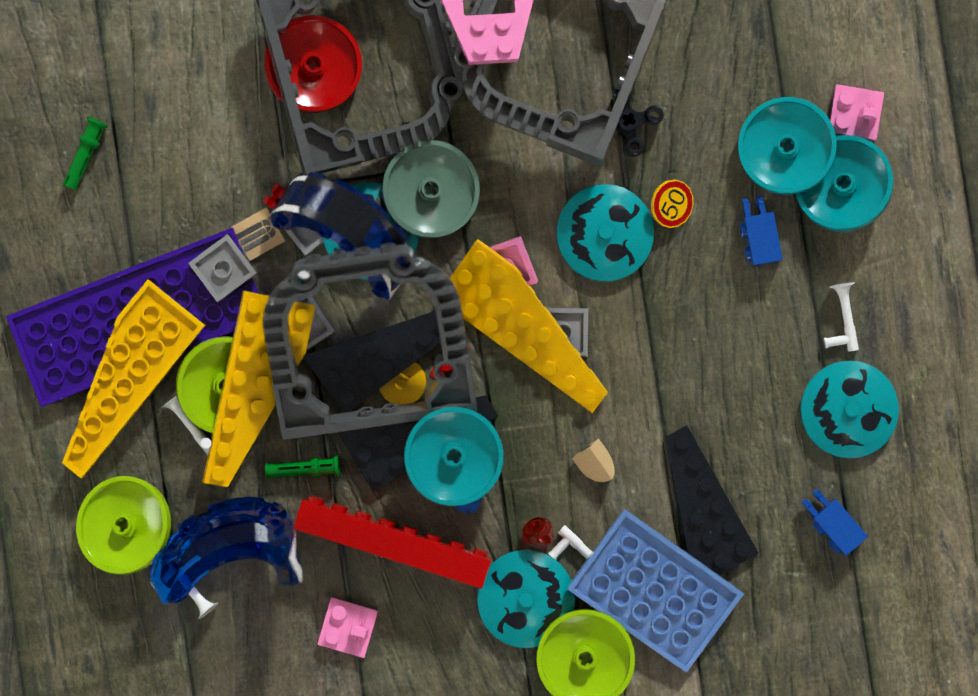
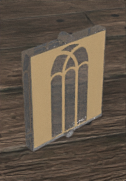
M268 207L230 227L234 228L241 248L249 262L286 242L278 227L279 223L275 222Z

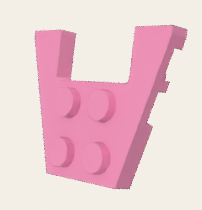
M440 0L469 65L518 62L533 0H514L515 13L471 16L464 15L463 0Z

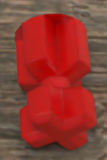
M276 183L271 190L272 197L267 196L264 199V203L274 209L278 204L276 200L281 199L286 190Z

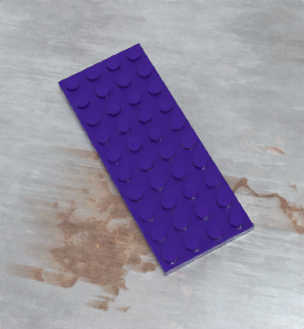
M232 227L6 316L40 407L90 389L99 363L102 361L107 342L114 329L116 318L147 280L153 282L206 325L187 350L196 347L206 340L233 333L243 291L259 294L254 279L251 278L218 303L188 263L227 234L243 253L234 228Z

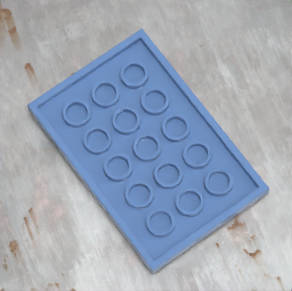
M625 508L567 586V589L599 612L614 618L626 631L686 673L744 595L737 587Z

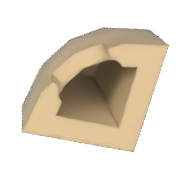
M599 438L589 444L586 450L577 453L572 458L580 471L594 481H610L615 475L612 458Z

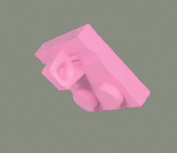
M836 84L829 119L834 127L835 134L858 136L870 141H876L884 92Z
M521 236L490 247L516 266L529 286L538 282Z
M331 597L317 645L365 658L378 610Z

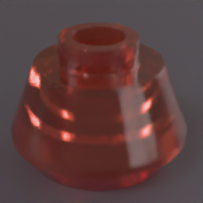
M544 517L531 519L522 530V540L536 549L548 547L554 536L550 520Z

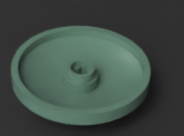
M426 140L419 141L418 147L420 148L414 149L413 144L408 145L403 152H398L388 164L382 181L383 202L392 220L404 231L422 238L444 237L464 226L473 215L480 194L478 175L469 158L453 145L436 140H431L428 143Z

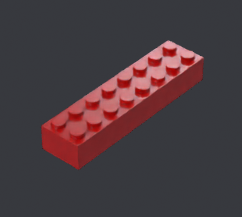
M309 496V499H303L294 524L296 530L483 588L491 563V557L487 556L488 551L475 547L473 551L464 549L465 544L453 540L448 544L441 541V536L427 533L426 536L417 534L418 529L404 525L403 529L394 527V521L381 518L379 521L372 520V515L359 510L356 511V514L347 512L348 507L334 503L332 506L324 504V499L315 496Z

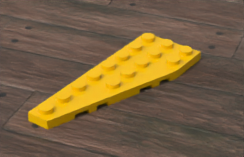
M477 239L450 277L459 294L463 319L593 413L608 391L592 369H589L580 357L581 354L569 342L565 332L546 306L544 307L537 298L533 288L526 283L519 269Z
M150 280L143 284L116 318L114 329L107 342L102 361L99 363L87 395L85 406L79 416V422L62 463L80 478L87 474L206 326Z
M243 291L212 433L211 446L202 480L203 483L223 487L229 486L276 405L272 386L273 379L263 332V313L269 298L268 295ZM295 301L289 312V327L298 367L306 353L316 306Z

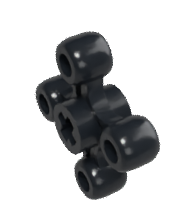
M616 88L612 93V99L614 102H616L618 93L620 92V90H617ZM630 91L615 131H620L625 135L626 143L624 150L626 154L630 157H637L644 149V144L637 135L638 128L643 124H660L663 120L664 112L656 105L648 107L643 112L633 110L630 105L632 97ZM656 112L658 114V118H651L650 113ZM629 116L632 117V123H634V125L629 124L628 126H625L623 124L624 120H622V118L627 119ZM636 144L638 146V150H631L630 145Z

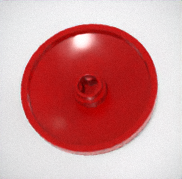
M307 15L292 19L285 32L278 35L285 60L289 59L291 63L292 74H289L291 83H296L299 97L296 98L298 109L306 113H322L335 109L353 94L359 83L362 72V57L359 46L352 34L344 26L330 18ZM267 46L264 58L265 76L273 93L283 102Z

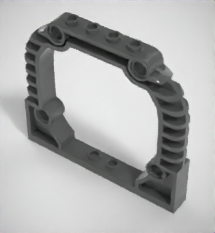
M256 0L303 176H315L394 155L398 152H403L405 147L413 144L414 149L420 148L418 147L419 141L426 140L428 143L435 139L444 129L449 120L453 103L462 95L463 85L461 75L454 69L455 51L452 50L453 45L449 37L452 35L449 22H445L443 15L445 8L440 0H429V2L402 0L406 11L412 17L420 19L434 69L435 78L428 90L431 109L422 118L409 124L356 136L355 132L347 127L337 129L335 133L320 128L313 122L303 124L296 101V98L299 97L296 83H291L289 74H292L291 63L289 59L285 60L278 34L285 32L287 26L297 13L301 15L312 13L318 0H311L309 5H303L299 0ZM444 86H451L455 91V95H447L444 92ZM340 136L347 137L350 145L347 147L340 146L337 138Z
M472 0L470 7L473 10L470 16L494 14L500 0ZM605 0L606 5L611 10H623L633 30L642 34L635 54H629L624 66L628 69L626 77L621 75L616 89L620 90L612 112L601 109L595 113L579 117L575 111L565 109L560 111L558 115H553L508 98L493 89L482 75L485 64L469 65L460 61V58L465 55L457 37L452 47V50L455 51L454 69L462 77V85L469 102L482 116L506 128L546 142V146L601 167L666 0ZM569 121L573 127L569 129L564 128L561 122Z
M387 243L375 249L360 247L354 252L348 253L339 250L327 256H321L320 254L308 255L306 259H301L294 263L291 275L279 283L269 296L263 313V332L283 440L419 421L430 412L444 407H464L477 412L476 394L458 291L452 280L442 269L426 259L415 257V252L410 246H395L394 243ZM399 257H407L410 261L407 264H400L396 260ZM306 271L310 274V277L303 279L297 273ZM384 274L397 283L417 282L431 296L436 309L443 351L434 360V376L436 380L426 391V401L402 405L390 403L381 408L363 407L359 411L331 415L329 405L323 403L312 394L311 378L306 374L298 372L289 327V312L296 299L315 295L320 290L322 284ZM443 365H449L452 367V369L449 371H442L440 367ZM302 386L306 390L303 392H297L294 389V387Z

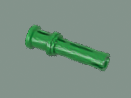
M89 116L83 135L79 136L80 145L62 183V185L76 191L94 149L100 146L99 140L103 130L108 127L107 124Z
M339 455L334 458L328 459L314 457L311 458V461L266 463L265 474L267 479L312 475L315 479L325 475L340 477Z

